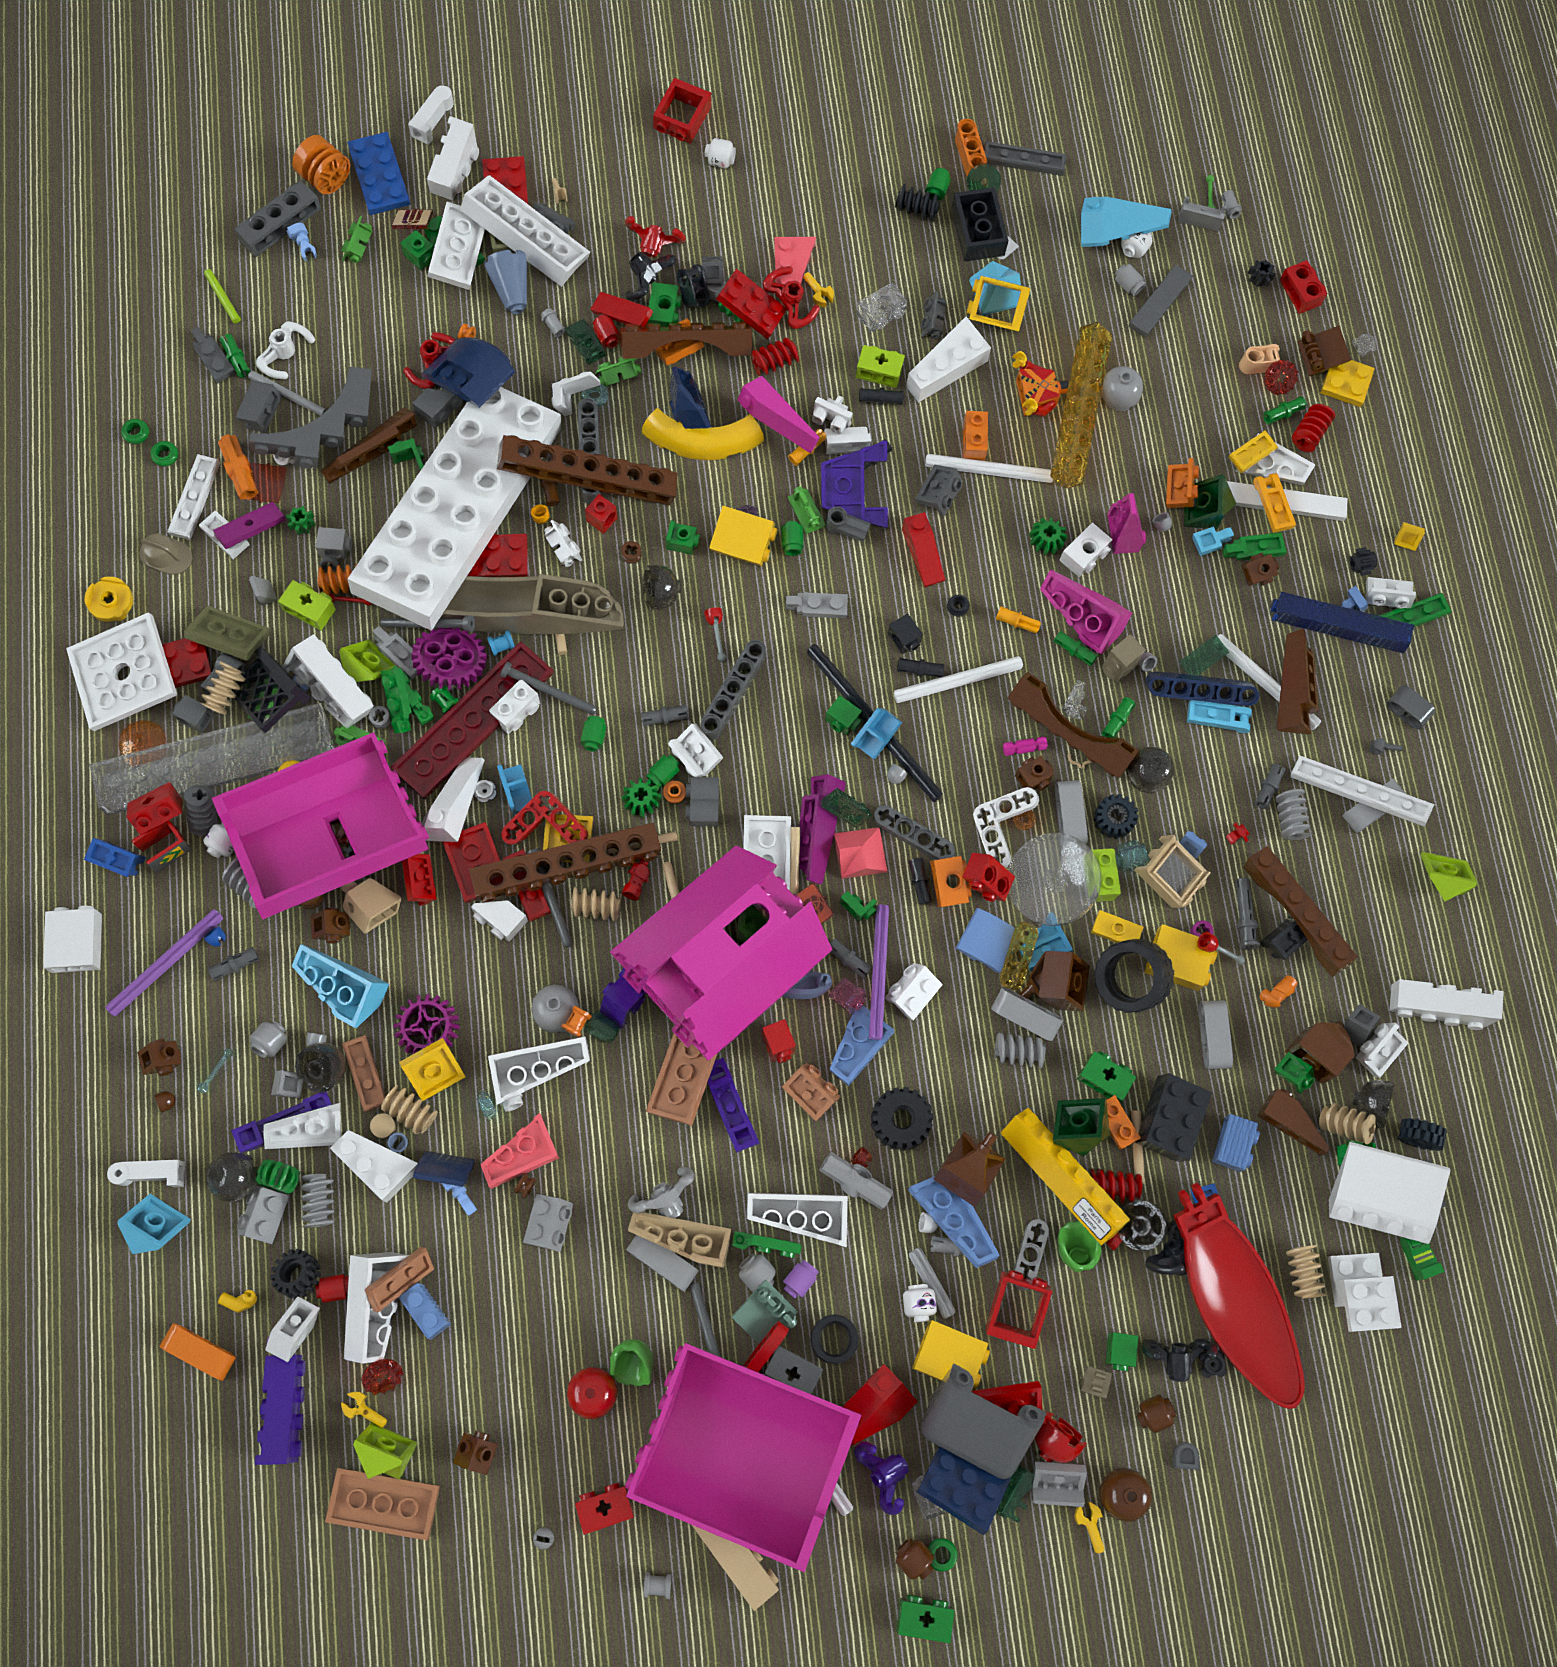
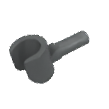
M1379 738L1371 742L1369 751L1380 755L1384 749L1402 751L1403 747L1401 745L1385 743L1384 739Z

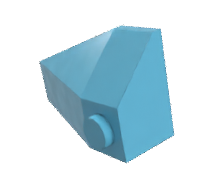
M1110 197L1085 198L1081 212V246H1104L1110 244V240L1120 237L1122 240L1129 239V235L1138 232L1147 234L1168 228L1172 211L1168 208Z
M300 944L292 967L302 979L316 990L321 1001L329 1005L333 1015L354 1028H357L380 1007L389 983L370 973L304 944Z

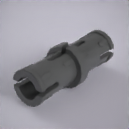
M686 704L671 708L664 706L660 710L641 712L644 727L659 723L666 725L670 721L689 719Z
M1272 764L1266 779L1260 785L1261 790L1254 804L1258 806L1261 803L1259 806L1261 809L1269 808L1274 794L1280 788V780L1286 771L1281 765Z
M837 938L830 943L832 947L831 953L843 962V966L850 967L861 978L864 979L873 968L857 956V952L854 949L851 951L838 941Z
M252 946L239 954L227 956V959L207 967L213 981H217L233 972L235 974L240 972L239 969L259 961V958Z

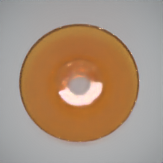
M147 720L136 721L128 725L119 738V750L122 756L127 761L138 765L148 764L158 759L166 746L164 731L156 723ZM139 737H143L141 742H136Z

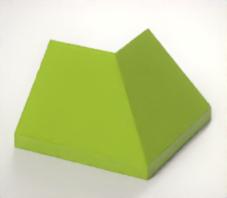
M369 639L342 647L339 650L343 670L352 676L356 682L380 678V671L391 669L395 666Z
M1426 852L1421 853L1420 856L1428 875L1444 901L1457 895H1464L1476 887L1477 880L1468 861Z
M370 1423L356 1438L353 1446L368 1479L385 1473L400 1480L418 1442Z

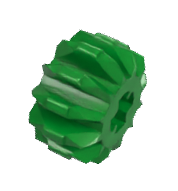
M1052 517L1048 521L1042 518L1039 523L1035 522L1033 524V529L1030 531L1029 536L1032 538L1030 541L1031 545L1036 546V552L1044 550L1045 556L1048 551L1054 555L1057 549H1063L1067 535L1065 534L1066 527H1060V520L1055 523Z
M638 778V784L631 780L629 782L630 787H624L623 792L625 795L621 796L622 802H625V810L631 809L632 816L640 812V817L642 818L645 816L644 812L646 811L652 815V808H659L657 801L661 799V794L657 793L659 790L658 786H651L652 781L650 779L645 784L642 778ZM639 795H644V800L639 801Z
M267 1159L263 1160L261 1166H259L255 1181L259 1185L276 1192L290 1194L293 1193L298 1185L300 1171L288 1164Z

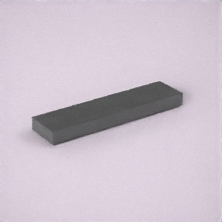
M989 141L985 142L984 147L987 164L1060 176L1064 174L1067 154Z
M1175 265L1134 316L1128 327L1146 338L1191 281L1193 275Z

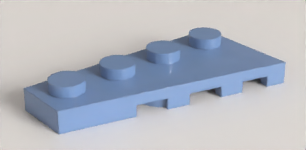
M934 1177L909 1187L908 1191L975 1268L998 1259L1000 1255L971 1204L933 1180Z

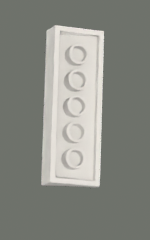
M490 175L464 194L460 208L463 213L513 251L521 250L525 252L529 263L561 287L575 270L588 259L590 251Z

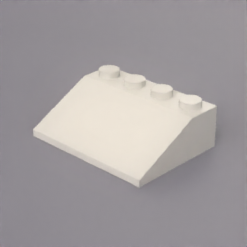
M1349 1142L1329 1198V1217L1429 1244L1437 1225L1450 1168Z

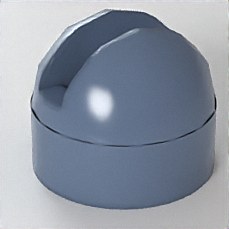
M393 1133L388 1138L387 1143L391 1151L402 1152L406 1149L408 1140L402 1133ZM400 1136L403 1139L395 1149L392 1145Z

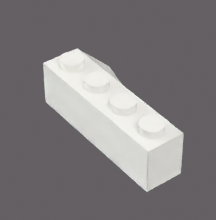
M313 634L291 649L282 668L286 672L292 671L296 674L295 680L301 686L306 684L311 689V695L317 701H324L326 703V710L346 729L369 714L374 706L371 699L359 689L354 678L343 670L339 660L333 658L328 652L323 641L318 640Z
M586 1036L489 1055L488 1059L497 1104L590 1061Z

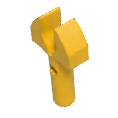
M809 272L805 273L803 279L815 292L812 301L816 305L826 308L827 302L821 297L822 295L828 297L829 301L833 303L834 290L832 287H821Z
M362 1392L347 1394L357 1401L359 1408H351L346 1403H341L344 1415L350 1419L360 1414L380 1428H383L387 1423L386 1418L366 1406L365 1399L367 1395Z
M1087 1501L1091 1510L1090 1520L1084 1517L1082 1507L1076 1508L1074 1518L1076 1524H1083L1087 1527L1094 1551L1099 1554L1105 1549L1096 1523L1098 1518L1103 1516L1099 1507Z

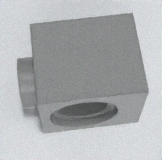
M319 527L315 548L320 557L329 555L336 557V559H347L348 551L352 549V539L349 538L346 529Z

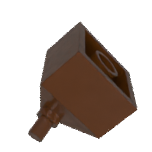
M1045 951L1036 963L1027 987L1019 995L1028 999L1033 994H1037L1039 998L1056 1010L1083 1012L1090 965L1073 952Z
M1340 1021L1336 1023L1317 1022L1303 1030L1285 1051L1286 1054L1290 1052L1311 1065L1314 1071V1078L1321 1084L1337 1077L1355 1056L1350 1037L1344 1029V1024Z
M964 1131L954 1144L933 1180L975 1207L987 1192L1006 1159L991 1148L997 1136L989 1132L982 1142Z

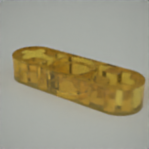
M1020 922L1014 929L1000 974V982L1005 988L1017 990L1024 983L1038 938V929L1033 924ZM1024 930L1029 931L1028 936L1023 935ZM1019 943H1025L1026 946L1019 945ZM1021 949L1023 951V959L1020 962H1016L1015 953ZM1013 965H1014V966H1017V967H1019V969H1018V970H1017V969H1014V968H1012V966H1013ZM1010 975L1015 977L1014 982L1009 980Z

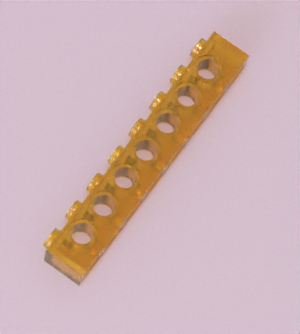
M1098 321L1080 327L1050 477L1065 489L1083 485L1112 340V334Z

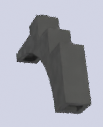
M349 367L347 381L340 396L325 413L312 422L286 432L270 434L250 433V451L259 455L274 454L283 458L295 457V465L305 469L318 468L320 444L330 448L343 447L345 424H350L353 427H367L372 369Z

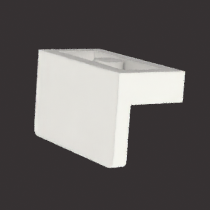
M848 427L840 434L833 432L830 428L824 430L826 434V454L853 453L867 446L869 447L871 443L867 427Z

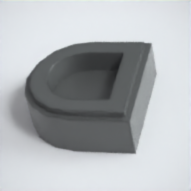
M1187 1442L1176 1445L1172 1454V1468L1199 1470L1200 1456L1198 1449L1193 1444Z

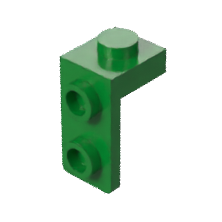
M413 438L406 441H398L388 446L394 464L415 458L420 471L424 467L421 459L425 458L420 445H415Z

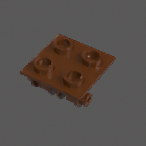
M1340 326L1315 335L1310 330H1306L1302 333V340L1297 341L1309 376L1351 361Z

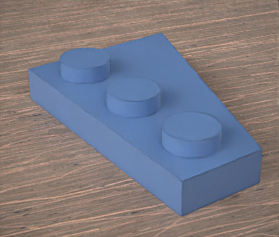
M858 1001L830 1067V1072L847 1086L854 1081L894 1034V1029L883 1021L882 1039L871 1040L869 1038L870 1010Z

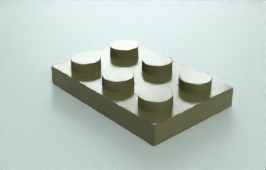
M206 606L184 630V638L246 661L270 635V628L210 606Z

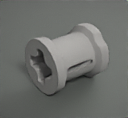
M646 1572L643 1597L647 1598L649 1595L665 1596V1599H670L672 1574L652 1576L649 1572Z

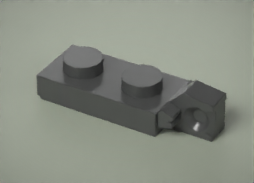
M198 326L190 330L196 342L192 343L194 349L216 383L236 374L233 366L210 334L204 336Z

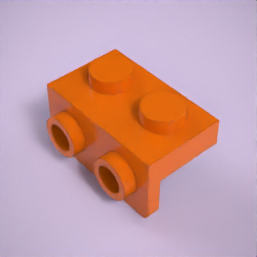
M684 319L679 323L682 326H690L691 322L688 319ZM700 340L674 341L657 348L655 353L668 366L689 354H694L697 350L703 348L704 344Z
M1193 458L1188 459V464L1168 465L1167 508L1194 507V498H1198V485H1195V479L1199 478V466L1195 465Z
M1116 1096L1107 1100L1110 1135L1118 1148L1123 1149L1141 1137Z

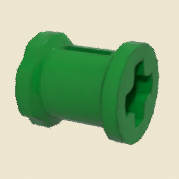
M446 685L442 689H439L438 686L430 695V699L440 705L444 714L459 701L458 698H454L448 692Z

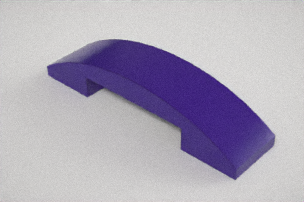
M718 1059L714 1062L707 1084L736 1153L758 1145L759 1141L735 1088L725 1059Z
M326 1090L303 1099L302 1103L257 1122L254 1120L231 1130L240 1154L264 1146V1124L332 1105Z

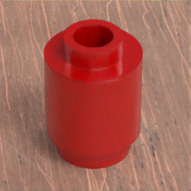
M607 315L598 316L593 321V330L604 348L616 347L620 341V333L613 320Z
M339 1274L320 1278L318 1285H315L317 1299H321L323 1303L348 1299L349 1275Z

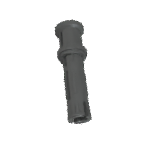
M1250 878L1235 880L1239 911L1237 930L1240 931L1241 943H1239V949L1252 950L1260 947L1256 932L1258 923L1254 920Z

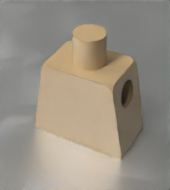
M367 879L359 885L353 881L341 886V890L346 893L343 909L364 934L398 913L401 897L373 879Z

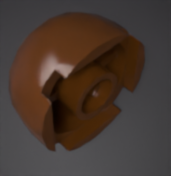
M1117 1468L1105 1476L1101 1482L1099 1489L1100 1502L1112 1518L1122 1522H1134L1144 1517L1150 1509L1152 1491L1148 1481L1139 1472L1129 1468Z

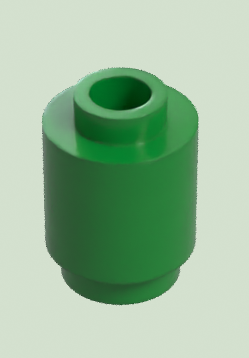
M936 168L931 173L925 189V193L927 191L930 192V199L935 194H937L938 201L944 199L951 181L949 171L944 168Z
M796 521L786 522L781 527L782 549L785 555H800L804 548L803 526Z
M589 716L587 721L584 722L580 744L584 746L585 750L596 752L598 749L603 748L607 728L605 719L598 716Z
M662 755L648 770L649 773L646 775V778L650 779L652 784L657 785L658 788L662 785L665 786L680 771L677 767L679 762L672 755L668 757Z

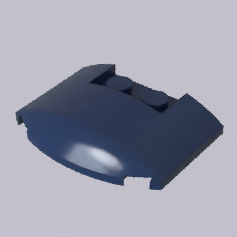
M463 337L456 339L421 374L424 378L480 408L515 373V370L511 366L508 356L495 345L478 338Z

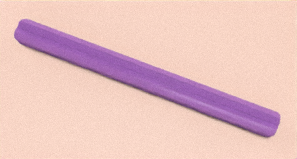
M882 904L876 906L869 1029V1038L871 1040H881L883 1035L889 906Z
M215 909L209 912L105 1007L111 1015L117 1016L223 920L222 915Z

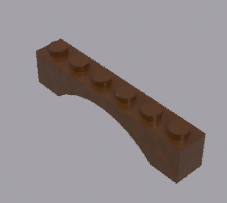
M697 322L690 323V326L670 323L669 327H660V324L656 323L647 324V327H639L637 324H626L625 328H620V350L623 359L645 358L657 348L680 340L707 342L722 349L730 356H752V329L749 325H746V322H733V325L713 322L712 326H703V323Z
M1029 672L1020 678L1007 698L1014 707L1030 714L1031 719L1044 724L1052 734L1065 739L1070 747L1079 749L1086 754L1087 759L1100 764L1112 776L1120 778L1139 752L1137 748L1121 737L1097 736L1073 725L1055 706L1047 685Z
M1266 846L1248 858L1243 867L1259 887L1272 895L1293 917L1308 939L1317 960L1333 978L1349 967L1358 956L1271 849Z

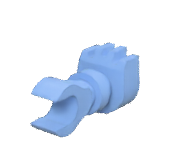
M296 223L287 227L288 230L286 231L292 241H296L298 246H301L302 258L308 262L305 255L308 251H311L316 258L317 253L314 246L309 244L308 231L303 223Z
M441 1183L447 1192L453 1191L452 1196L454 1199H458L467 1215L477 1210L465 1193L467 1191L465 1186Z

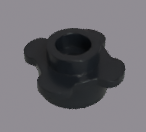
M1218 1351L1216 1358L1211 1360L1207 1357V1352L1201 1353L1199 1357L1203 1365L1201 1374L1205 1378H1209L1211 1375L1223 1377L1226 1374L1224 1354ZM1211 1362L1215 1363L1214 1367L1211 1366Z

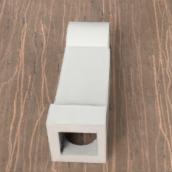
M438 86L421 106L408 124L411 137L427 145L433 140L431 131L445 111L450 110L454 105L452 92L449 87Z
M180 1160L117 1162L110 1166L107 1177L110 1182L120 1186H127L133 1181L167 1180V1186L184 1187L185 1162Z

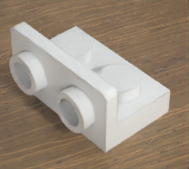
M1373 577L1367 578L1365 600L1368 604L1411 608L1416 597V592H1413V582Z

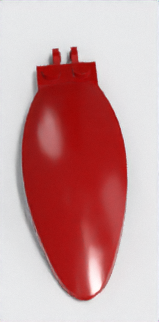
M1196 1182L1191 1185V1188L1198 1202L1192 1204L1188 1193L1184 1189L1179 1191L1178 1197L1185 1209L1174 1214L1173 1217L1182 1238H1184V1255L1188 1281L1200 1316L1218 1347L1244 1378L1273 1403L1286 1409H1294L1299 1405L1304 1396L1305 1381L1296 1339L1282 1297L1269 1270L1253 1245L1228 1218L1220 1195L1214 1193L1206 1197L1201 1186Z

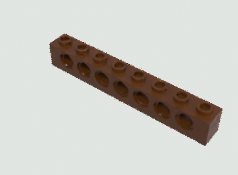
M503 435L499 444L497 470L669 506L676 497L678 472H673L667 468L659 469L644 463L636 464L625 459L608 458L603 454L594 455L579 449H566L560 445L543 444L538 440L529 441L520 439L515 435ZM519 453H523L526 457H522ZM541 458L547 459L548 462L543 461ZM563 462L568 463L570 467L564 465Z
M652 822L470 868L469 872L477 901L485 903L494 901L496 897L506 895V897L515 896L520 893L519 891L529 889V891L538 890L543 885L552 883V885L562 884L568 878L582 879L589 876V873L596 871L598 873H605L612 870V867L615 866L629 867L634 865L635 861L643 859L646 862L652 861L661 855V846L655 824ZM637 842L642 847L634 851L629 848V845ZM611 848L619 851L613 857L606 854L607 850ZM587 854H593L596 857L593 862L583 860ZM564 860L573 862L569 868H563L560 864ZM540 866H548L550 868L546 874H540L537 870ZM520 871L527 874L522 880L514 878V875ZM496 877L503 879L502 884L499 886L491 884V881Z

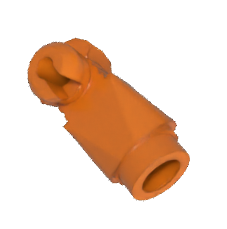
M1286 975L1272 991L1264 989L1259 996L1260 1000L1265 1002V1006L1278 1008L1284 999L1295 992L1298 982L1292 976Z

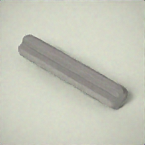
M916 1248L909 1253V1257L923 1283L927 1284L928 1288L934 1290L936 1306L944 1319L955 1313V1309L921 1248Z

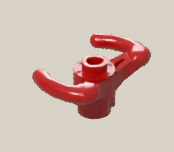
M633 216L625 219L627 228L636 232L641 237V252L648 257L657 258L664 245L671 243L683 244L686 241L685 234L677 228L672 230L673 235H665L662 232V228L657 225H650V227L643 229L640 224L635 223Z
M791 266L780 267L766 276L762 282L763 289L767 293L776 294L788 311V325L793 329L802 328L816 318L820 307L814 305L804 318L798 319V305L802 299L804 289L798 281H788L785 284L774 283L773 281L777 277L793 272Z
M433 332L431 334L433 340L424 341L420 347V354L425 369L449 347L439 346L437 341L451 345L456 339L444 333ZM409 367L403 369L407 379L422 389H433L437 385L428 379L421 380L413 374Z

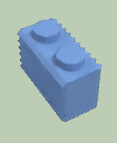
M1233 1114L1225 1116L1212 1162L1238 1172L1249 1168L1253 1160V1154L1250 1153L1252 1144L1256 1145L1260 1132L1257 1131L1258 1123Z
M416 1283L399 1296V1299L426 1338L432 1340L448 1328L451 1322L445 1317V1313H442V1309H439V1305H436L437 1301H433L434 1297L430 1296L431 1293H428L425 1285Z

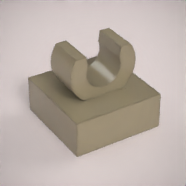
M1086 1366L1080 1391L1106 1399L1112 1373Z

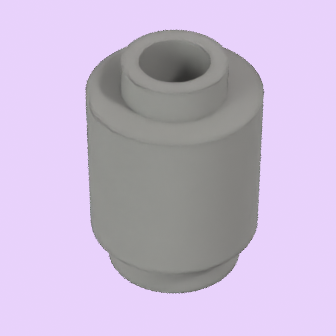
M1123 264L1115 272L1117 275L1115 281L1128 294L1131 293L1133 296H1136L1146 285L1143 281L1144 278L1131 264L1127 266Z

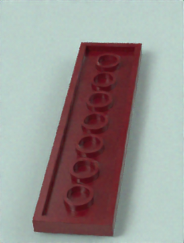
M521 641L390 767L392 771L396 770L398 776L424 800L455 771L461 762L468 758L501 726L500 722L490 713V709L518 682V680L506 676V678L500 676L506 662L511 663L512 668L544 683L554 674L553 669Z

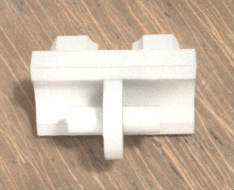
M838 396L836 400L828 398L827 401L817 397L814 404L812 421L818 425H823L825 419L832 421L830 429L840 434L845 428L850 427L853 413L847 411L848 406L842 404V396Z

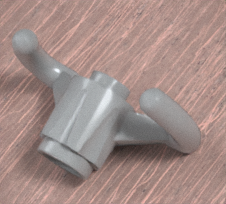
M688 1167L679 1168L677 1173L679 1176H682L679 1181L674 1185L666 1184V1182L658 1184L653 1188L651 1199L639 1201L637 1195H632L628 1201L629 1210L633 1213H641L646 1209H658L661 1216L678 1217L683 1212V1203L679 1196L684 1187L693 1182L695 1176L693 1170Z

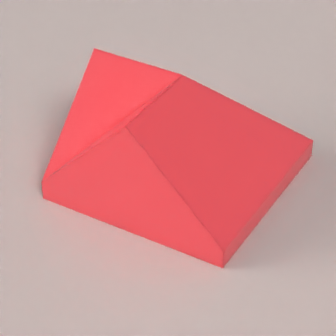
M880 827L834 833L841 879L887 872Z

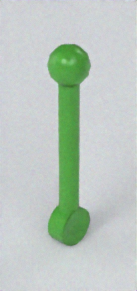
M1208 175L1206 177L1208 182L1207 207L1215 209L1212 196L1214 176Z

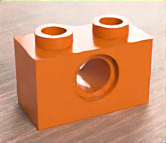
M966 411L963 421L962 458L985 461L988 451V412Z
M962 856L930 861L938 907L969 903L968 897H971V888L969 883H966V880L962 878L967 866L966 861L962 860ZM951 874L957 878V884L953 888L949 887L946 882L947 877Z

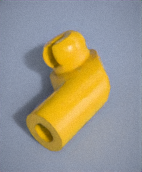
M246 1290L244 1294L238 1297L223 1292L218 1300V1304L240 1313L253 1307L257 1301V1296L253 1290Z

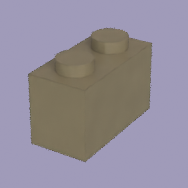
M1129 634L1110 651L1101 668L1109 679H1113L1118 683L1136 668L1146 649Z

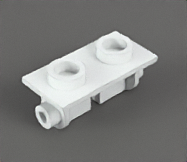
M551 520L553 527H547L544 530V536L553 549L558 545L561 546L554 551L561 564L569 567L573 564L572 560L574 559L582 561L578 545L568 537L570 532L563 523L559 524Z

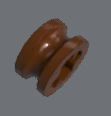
M628 541L623 544L621 548L623 560L629 564L637 563L642 556L640 545L634 541ZM627 550H635L636 555L628 554Z
M525 1173L518 1182L514 1193H521L525 1199L533 1189L536 1179H529L528 1174Z

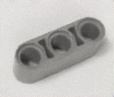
M1394 779L1383 785L1406 794ZM1358 803L1343 814L1342 817L1358 834L1386 812Z
M1079 780L1057 781L1055 783V798L1062 846L1086 845L1088 835L1081 782Z
M1005 987L1001 988L991 1007L997 1014L1049 1041H1053L1064 1021L1059 1015Z
M1200 1001L1198 1012L1205 1068L1231 1069L1233 1053L1226 1001Z
M638 1235L634 1237L626 1249L683 1292L686 1291L699 1272L673 1251Z

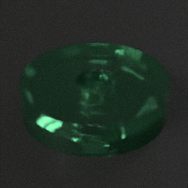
M988 163L974 166L967 176L969 191L995 187L997 193L1001 185L999 171ZM986 178V183L981 185V180Z

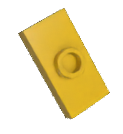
M1264 430L1232 452L1228 457L1242 474L1276 451L1278 446Z
M1099 910L1091 933L1118 943L1126 940L1140 939L1144 927Z

